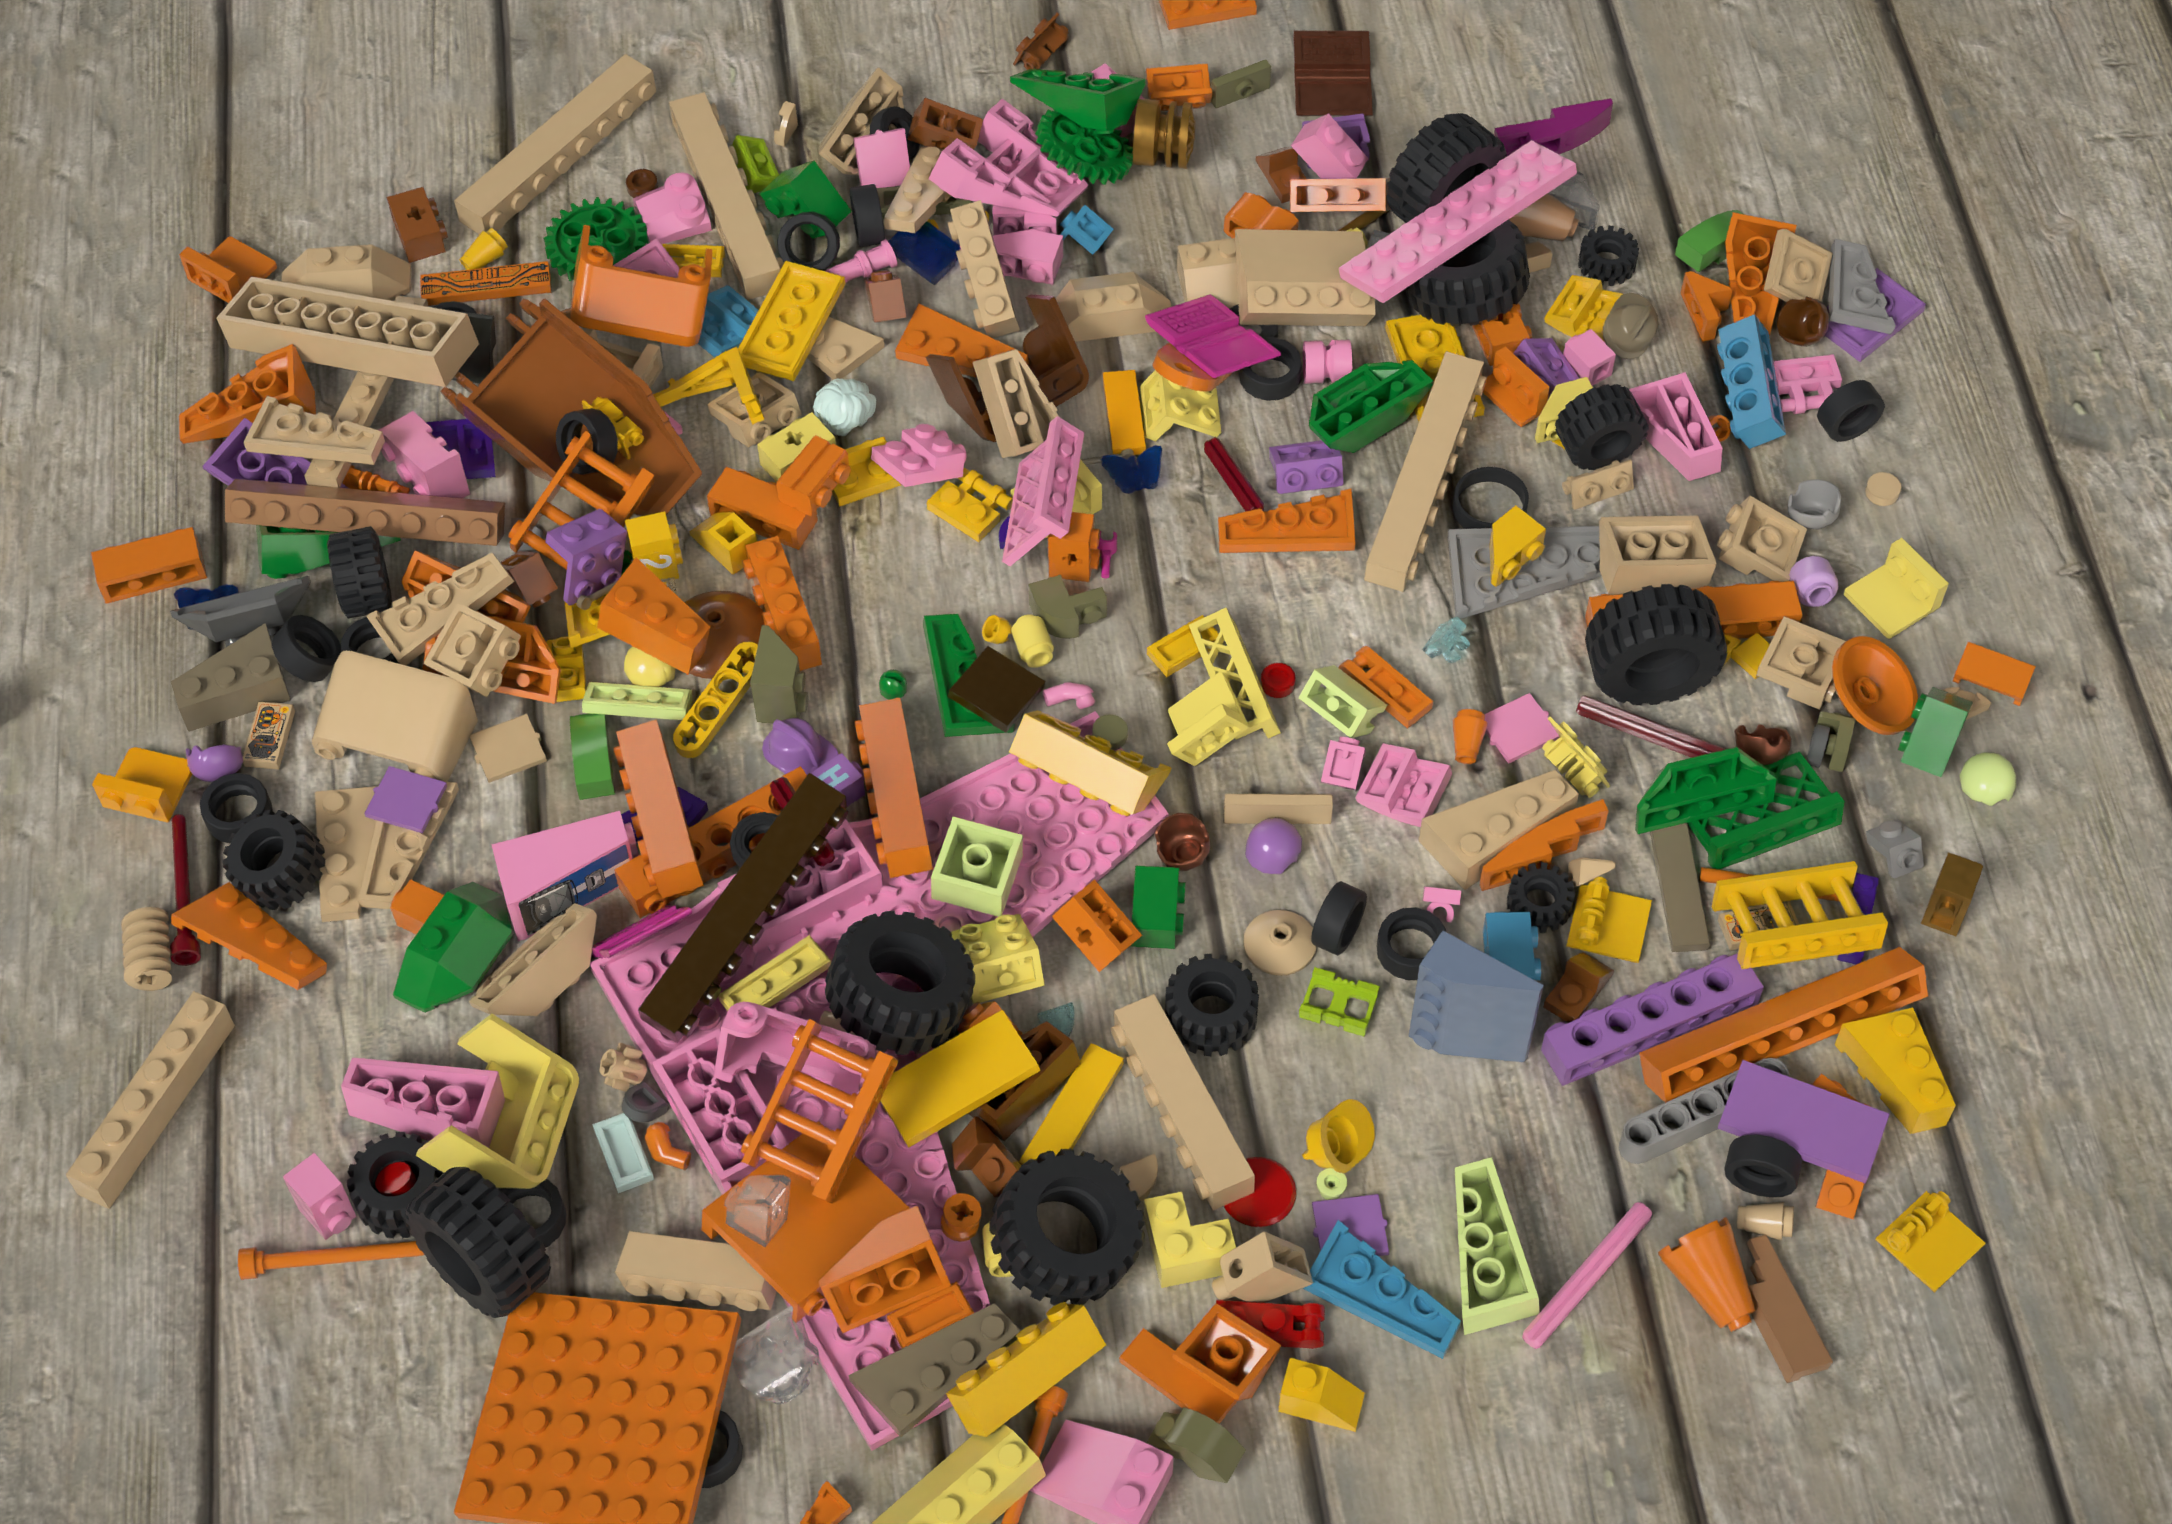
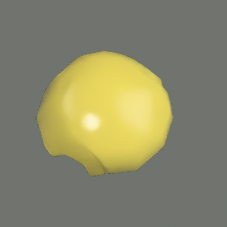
M633 646L625 656L624 671L633 685L662 687L666 682L673 680L675 677L676 668Z

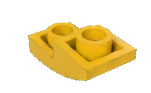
M567 636L547 640V645L561 668L557 702L583 699L586 692L583 644L571 649Z

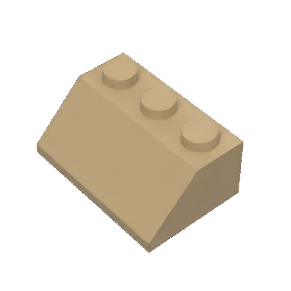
M1235 238L1178 246L1177 273L1185 302L1211 294L1229 309L1238 304Z
M1698 515L1600 518V573L1608 594L1620 595L1631 590L1637 592L1642 590V587L1652 585L1655 588L1661 587V584H1672L1674 587L1684 585L1691 589L1709 586L1717 563Z

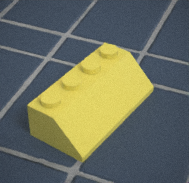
M1003 1424L987 1437L972 1435L875 1519L872 1524H991L1042 1480L1046 1474L1037 1455L1014 1430Z

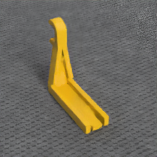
M737 347L721 353L677 381L671 378L668 381L669 387L653 394L660 407L681 398L733 386V383H735L741 401L745 403L751 423L755 424L764 420L761 404L756 396L748 370Z

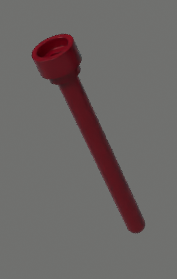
M176 814L172 818L176 911L191 904L187 823L185 816L182 814ZM187 927L183 930L177 928V936L170 945L171 961L176 965L189 966L196 964L201 959L200 942L192 935V930Z

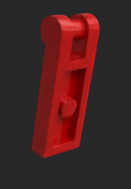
M1216 1300V1304L1276 1341L1281 1347L1317 1349L1324 1345V1332L1320 1328L1321 1322L1325 1320V1307L1321 1304L1289 1305ZM1293 1322L1305 1323V1329L1302 1331L1293 1330Z

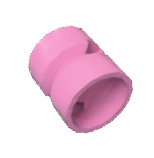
M1322 340L1303 342V378L1305 384L1323 383L1326 378H1330L1332 383L1352 372L1350 340H1331L1328 346H1325Z

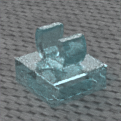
M1458 617L1439 625L1422 650L1431 659L1443 654V657L1449 663L1460 660L1461 656L1455 651L1454 645L1461 651L1470 646L1468 639L1461 635L1466 625Z

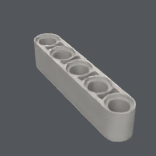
M1766 1058L1753 1063L1789 1076L1787 1066L1778 1059ZM1738 1071L1629 1119L1623 1128L1619 1142L1621 1156L1630 1163H1644L1718 1130L1720 1119ZM1696 1108H1706L1711 1113L1703 1114L1699 1112ZM1672 1122L1676 1124L1679 1128L1672 1129L1667 1127L1664 1123ZM1631 1137H1640L1646 1143H1636Z

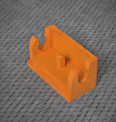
M1968 642L1953 677V682L1959 684L1961 679L2015 698L2013 704L2020 706L2036 666Z

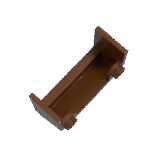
M1030 294L1025 298L1038 327L1031 330L1025 336L1023 351L1028 355V366L1039 381L1040 385L1038 386L1048 401L1053 402L1055 407L1086 388L1089 381V372L1055 297ZM928 355L926 360L948 405L980 438L986 441L997 442L982 392H978L971 379L962 376L954 357Z

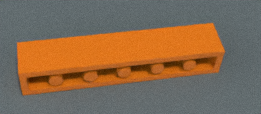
M1770 581L1760 584L1739 583L1733 586H1703L1696 588L1715 604L1723 634L1738 639L1750 638L1755 633L1762 637L1774 636L1783 617L1799 623L1802 618L1794 581ZM1601 594L1589 597L1585 615L1587 627L1600 608L1605 609L1609 601L1614 598L1618 600L1623 597V594Z
M901 698L859 705L861 720L855 721L858 742L865 740L864 744H859L862 765L869 764V768L863 769L867 790L874 789V792L867 793L871 814L878 813V817L871 819L875 840L882 838L883 841L876 843L880 865L887 864L890 878L933 870Z
M657 719L616 731L619 746L613 747L619 768L625 766V769L619 770L625 791L631 789V792L626 793L625 796L631 814L637 813V816L631 817L637 838L643 837V840L637 841L643 862H650V864L644 865L649 886L657 885L661 899L704 886L667 748Z

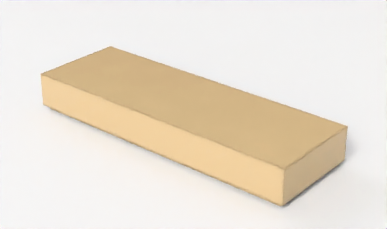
M1225 794L1224 824H1258L1267 818L1273 819L1275 817L1284 819L1290 824H1331L1333 796L1331 794Z

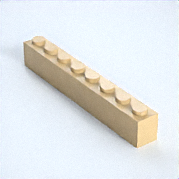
M624 54L454 200L459 222L478 234L482 231L486 232L490 228H493L495 231L500 230L508 220L522 211L531 200L544 192L561 174L566 173L576 161L588 154L591 148L604 137H607L622 121L628 119L645 101L652 98L656 93L653 70Z
M705 92L670 101L672 124L746 300L767 295L784 263L781 257L776 258L774 255L776 247L772 235H766L764 232L767 228L762 212L756 213L755 211L757 203L752 190H746L745 186L748 184L743 168L737 169V155L734 147H728L727 145L729 139L724 124H718L720 119L715 103H709Z
M1445 352L1369 554L1364 581L1401 592L1404 591L1407 580L1414 581L1419 566V561L1415 560L1417 553L1424 554L1429 539V534H1426L1425 531L1427 526H1434L1438 515L1439 507H1435L1437 499H1444L1449 481L1445 480L1447 472L1453 474L1457 464L1458 454L1454 452L1457 446L1462 448L1468 432V428H1465L1464 425L1466 420L1472 422L1478 404L1474 402L1475 395L1482 396L1487 377L1482 376L1484 362Z

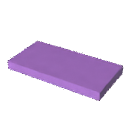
M1742 1060L1717 1129L1739 1137L1743 1135H1763L1776 1138L1794 1147L1801 1155L1803 1161L1866 1184L1890 1114Z

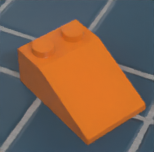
M918 1206L899 1212L879 1222L818 1281L842 1333L951 1287V1283Z

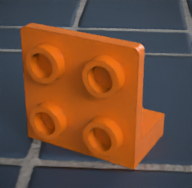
M231 236L227 237L209 255L204 252L199 253L188 246L179 254L187 279L227 303L234 298L251 276L266 279L277 269L276 261Z

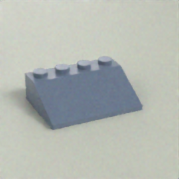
M1442 931L1419 966L1409 1037L1420 1047L1427 1050L1432 1049L1443 1055L1525 1062L1529 1054L1544 985L1451 934Z

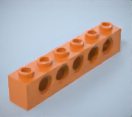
M799 766L781 777L787 778L796 792L807 777V774ZM771 783L688 828L703 883L712 878L716 879L723 876L730 868L737 865L732 857L730 840L734 828L742 819L760 812L776 815L781 813L779 811L781 807L771 793ZM765 833L758 834L752 838L749 844L751 851L754 850ZM720 843H728L725 846H717ZM641 855L614 869L619 889L640 919L664 908L666 904L680 896L691 894L696 888L661 899L657 885L649 886L644 865H648L650 862H643Z

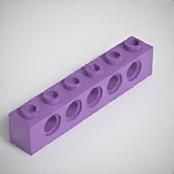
M1738 953L1732 956L1721 955L1698 970L1696 968L1687 969L1676 979L1666 983L1663 981L1656 982L1640 994L1635 996L1624 995L1601 1010L1593 1008L1572 1022L1554 1024L1545 1032L1541 1051L1559 1082L1564 1086L1639 1055V1052L1753 1007L1759 1003L1764 987L1752 968L1741 969L1737 960ZM1709 986H1716L1722 991H1714ZM1677 1000H1685L1689 1005L1680 1004ZM1643 1013H1652L1657 1018H1649ZM1618 1026L1624 1029L1625 1031L1617 1032L1614 1031L1611 1027ZM1578 1040H1587L1592 1045H1582L1578 1042Z

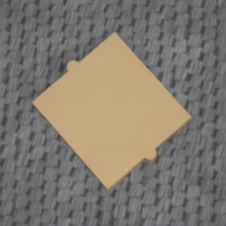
M527 714L469 735L477 754L475 755V761L477 764H481L488 783L547 762L539 743L541 741L540 734L535 733Z

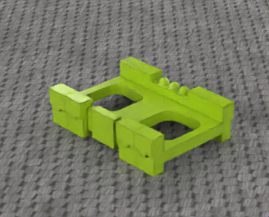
M1314 967L1305 998L1299 1009V1018L1319 1024L1323 1020L1325 1023L1333 1026H1343V1031L1365 1037L1380 986L1358 980L1357 985L1353 980L1348 982V979H1344L1342 981L1341 977L1335 978L1334 972ZM1319 987L1333 992L1334 996L1328 1008H1320L1309 1003L1314 988ZM1350 998L1360 999L1369 1003L1365 1018L1357 1019L1344 1013Z

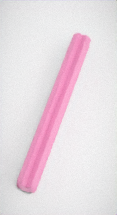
M1641 1202L1635 1203L1524 1330L1522 1338L1534 1349H1538L1543 1345L1651 1220L1652 1211Z

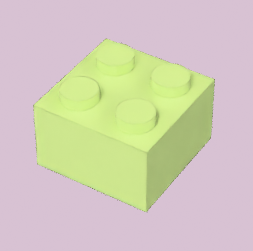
M952 817L931 876V899L997 917L1001 916L1023 857V835Z

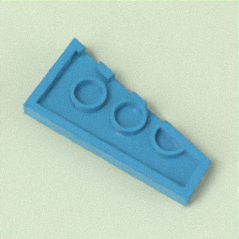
M1338 1220L1310 1269L1313 1284L1302 1289L1443 1359L1460 1328L1461 1320L1423 1289L1419 1290L1405 1279L1406 1275L1394 1265L1391 1267L1375 1254L1376 1250L1364 1240L1360 1242L1348 1232L1349 1228Z

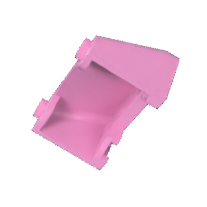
M751 1002L734 1004L728 1010L721 1026L714 1078L732 1083L735 1074L741 1070L749 1069L748 1072L756 1074L761 1059L786 1067L795 1049L792 1046L793 1037L800 1025L806 1026L808 1020ZM821 1025L822 1029L818 1037L866 1059L870 1057L876 1058L874 1046L868 1040ZM813 1051L810 1052L801 1071L832 1081L831 1086L850 1095L854 1092L859 1094L865 1079L861 1078V1073ZM842 1108L840 1118L847 1119L848 1115L844 1113L845 1109Z

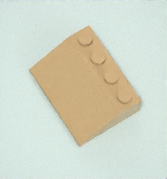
M1235 230L1240 325L1366 326L1376 315L1375 298L1341 279L1339 267L1366 250L1362 232Z

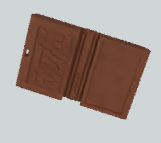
M1294 31L1296 116H1324L1328 113L1330 115L1343 116L1355 114L1373 116L1369 31Z

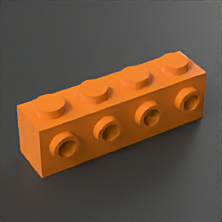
M775 536L745 545L747 559L742 560L747 579H753L755 586H752L757 605H763L765 612L762 613L765 626H769L798 657L800 671L822 665L818 637L779 537Z

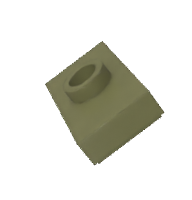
M1265 59L1212 79L1211 103L1217 109L1269 89L1271 65Z

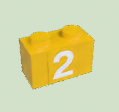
M666 512L625 520L633 560L637 557L662 582L679 579L677 565L683 564L675 523L668 524Z

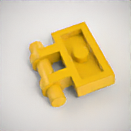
M964 467L963 477L957 478L963 483L958 487L948 480L927 500V510L972 539L980 542L1000 522V513L995 509L1001 506L1006 510H1010L1013 498L1007 495L1006 490L997 484L993 486L983 480V475L975 470L969 471ZM977 491L986 498L981 502L972 494Z

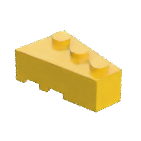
M1913 1007L1842 1024L1834 1045L1841 1053L1845 1052L1855 1063L1860 1076L1864 1080L1868 1079L1881 1094L1880 1099L1910 1134L1947 1125L1956 1105Z

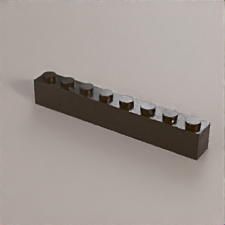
M809 773L638 1008L641 1020L676 1043L680 1041L683 1035L689 1037L700 1021V1018L697 1017L705 1005L710 1007L716 1001L722 989L719 985L726 975L731 977L736 973L743 961L741 954L748 945L753 947L759 941L764 932L762 927L769 915L775 917L779 913L786 900L783 897L790 886L795 888L799 885L806 874L807 869L804 867L811 857L817 858L822 853L828 842L825 837L832 828L838 829L848 815L846 795L813 774Z

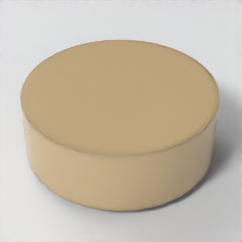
M1879 472L1869 478L1865 493L1872 503L1879 506H1889L1898 500L1901 492V483L1894 475Z

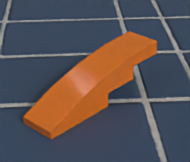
M1601 799L1565 812L1535 827L1509 844L1482 867L1479 884L1481 891L1511 883L1513 875H1517L1518 870L1523 866L1528 871V866L1531 863H1535L1537 869H1540L1541 862L1548 863L1547 869L1549 870L1552 857L1576 851L1580 836L1605 828L1609 810L1604 800Z

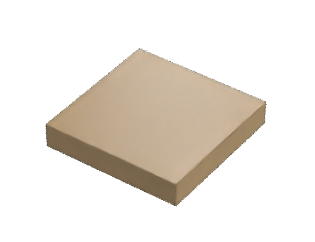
M1787 229L1777 230L1764 291L1786 302L1790 299H1805L1808 296L1818 299L1822 303L1833 253Z

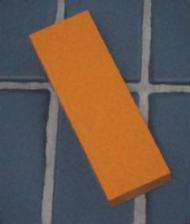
M1143 1328L1120 1355L1119 1362L1182 1409L1184 1407L1197 1411L1220 1424L1237 1403V1400L1173 1359L1172 1356L1175 1350Z

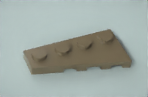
M994 1303L848 1375L849 1381L892 1429L902 1437L948 1398L946 1393L957 1385L956 1380L961 1375L970 1370H978L987 1363L986 1358L990 1353L1014 1343L1017 1340L1016 1335L1020 1330Z

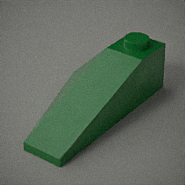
M256 525L258 562L261 574H267L269 578L282 579L288 577V574H298L329 564L327 548L329 535L339 532ZM378 536L381 547L401 541L400 537Z

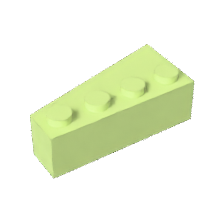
M1492 1157L1455 1167L1464 1335L1538 1315L1539 1297Z

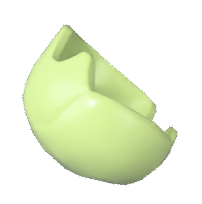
M1984 752L1972 756L1965 762L1959 775L1962 791L1972 800L1983 802L1989 806H1993L2003 799L2009 801L2016 788V774L2011 762L1996 753Z

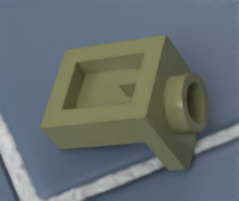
M1821 711L1817 724L1830 727L1825 754L1831 755L1828 769L1843 772L1855 719L1840 713Z

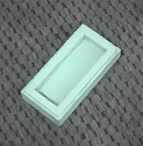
M622 1113L592 1124L618 1193L654 1180L653 1173L630 1118Z

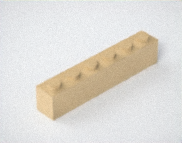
M195 991L192 992L66 1173V1177L77 1195L107 1209L111 1208L235 1025L225 1004Z
M1155 994L1115 1010V1026L1111 1027L1112 1036L1119 1048L1125 1047L1129 1055L1127 1062L1134 1077L1140 1076L1145 1084L1143 1091L1151 1108L1157 1106L1161 1117H1159L1160 1124L1167 1138L1173 1137L1178 1145L1176 1153L1184 1169L1190 1167L1195 1177L1193 1185L1201 1200L1207 1199L1212 1210H1216L1254 1193L1255 1175Z

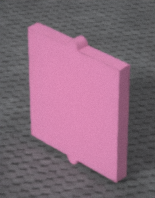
M904 128L885 132L876 130L875 134L854 138L861 186L875 184L876 188H885L902 184L910 168Z
M1530 693L1485 714V721L1488 723L1486 734L1490 738L1489 743L1497 747L1508 764L1542 748L1548 740L1553 739L1556 741L1560 737L1547 719L1549 716L1548 711H1543Z

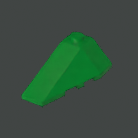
M1029 69L1010 76V83L1080 126L1095 129L1098 134L1113 133L1115 128L1127 124L1146 85L1143 78L1122 74H1110L1109 79H1094V73L1089 72L1066 77L1065 71Z

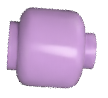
M1820 556L1806 557L1796 562L1790 570L1789 581H1794L1799 602L1805 606H1823L1831 601L1838 591V579L1827 559Z

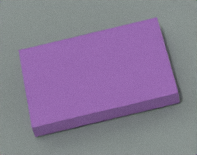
M1875 268L1877 274L1875 281L1879 292L1884 293L1887 304L1885 309L1888 317H1893L1896 326L1892 334L1830 321L1825 335L1859 362L1924 312L1926 306L1923 301L1878 268Z

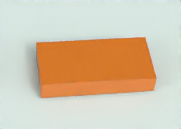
M956 1281L951 1284V1287L909 1304L886 1316L889 1326L903 1349L974 1314V1311Z

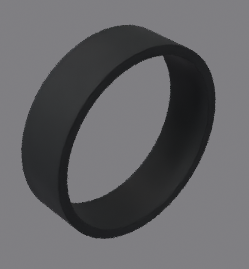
M1499 467L1477 468L1466 473L1456 485L1453 512L1456 520L1464 529L1492 528L1493 523L1473 518L1466 513L1459 502L1461 493L1476 483L1496 482L1509 487L1519 496L1523 505L1522 510L1527 513L1529 502L1527 487L1517 475Z

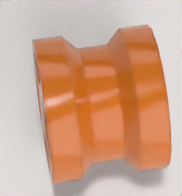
M966 1193L954 1194L946 1200L943 1206L940 1227L947 1238L953 1241L964 1242L975 1236L979 1228L982 1212L979 1201Z

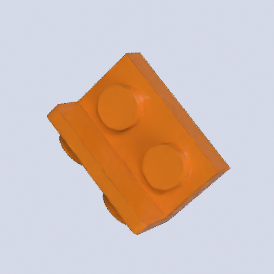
M1505 346L1495 352L1493 371L1487 377L1483 393L1518 426L1523 427L1540 416L1547 403L1550 387Z

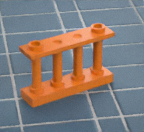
M585 431L580 439L575 436L565 451L568 457L523 522L518 520L509 532L508 537L511 538L509 542L511 550L517 553L522 544L525 543L567 570L568 562L546 543V540L532 532L542 515L560 526L575 520L551 504L560 488L563 487L597 510L601 508L624 528L626 526L625 520L632 517L655 483V475L645 468H642L638 476L634 473L630 475L588 448L592 443L590 433ZM580 459L623 486L622 490L626 493L619 503L616 501L611 503L569 476Z
M809 1019L806 1026L800 1025L793 1037L792 1046L795 1049L755 1133L749 1132L741 1148V1153L744 1154L741 1162L756 1168L760 1158L772 1162L810 1180L811 1185L814 1186L812 1195L832 1204L899 1061L881 1051H878L876 1058L870 1057L866 1059L818 1037L822 1026ZM813 1051L861 1073V1078L865 1079L859 1094L854 1092L850 1095L802 1073L801 1071L810 1052ZM794 1086L845 1109L844 1113L848 1117L842 1130L837 1128L834 1131L784 1108ZM777 1122L827 1144L828 1150L831 1153L826 1164L813 1165L768 1144Z

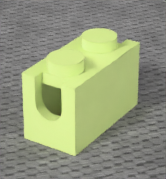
M1335 665L1314 669L1299 696L1301 701L1350 738L1371 734L1375 727L1370 723L1371 719L1378 713L1384 712L1387 704Z

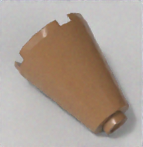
M1549 193L1509 219L1518 227L1523 236L1564 241L1567 236L1573 237L1579 219L1574 218L1575 211Z

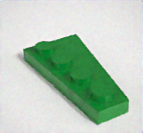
M959 615L924 616L923 629L944 736L1005 733L948 697L951 687L978 658L975 653V646ZM1015 723L1006 733L1014 732Z

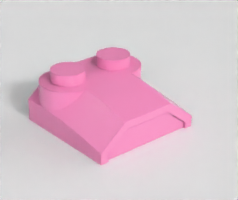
M688 173L672 174L666 179L664 186L633 198L634 206L637 207L639 214L642 215L643 223H646L649 243L658 239L661 244H666L712 231L705 202L696 180Z

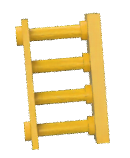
M1856 862L1834 863L1717 881L1711 907L1714 912L1732 909L1743 931L1737 955L1741 969L1881 949L1888 921L1883 912L1863 915L1851 892L1858 867ZM1836 894L1848 918L1829 920L1817 897ZM1801 899L1813 923L1794 925L1782 902ZM1767 904L1778 928L1759 930L1748 907Z

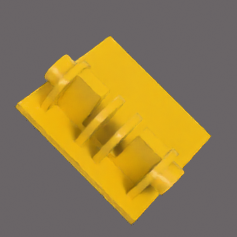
M1603 877L1594 878L1588 885H1580L1566 947L1639 963L1652 900L1609 891L1610 888L1607 885V880Z
M1927 1191L1924 1192L1875 1239L1934 1293L1986 1244L1948 1210V1204L1951 1200L1943 1191L1931 1194Z

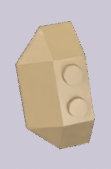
M879 67L875 69L846 105L819 145V154L843 174L859 176L854 138L870 135L872 118L880 110L893 106L904 109L902 86ZM889 125V131L897 129L895 125Z
M372 244L308 248L282 272L281 282L393 301L396 296H404L410 292L411 265Z
M1134 272L1070 279L1056 298L1075 342L1156 332L1146 322L1145 315L1172 307L1171 301Z
M574 903L566 909L565 914L555 917L539 929L484 980L476 995L470 999L469 1003L471 1006L488 1014L538 1016L541 1012L548 1010L553 1005L554 1000L566 988L574 985L580 979V975L590 966L597 914L594 910Z

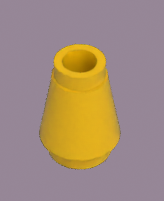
M490 228L488 231H482L459 261L466 270L479 269L504 255L503 251L508 246L504 239L493 228Z

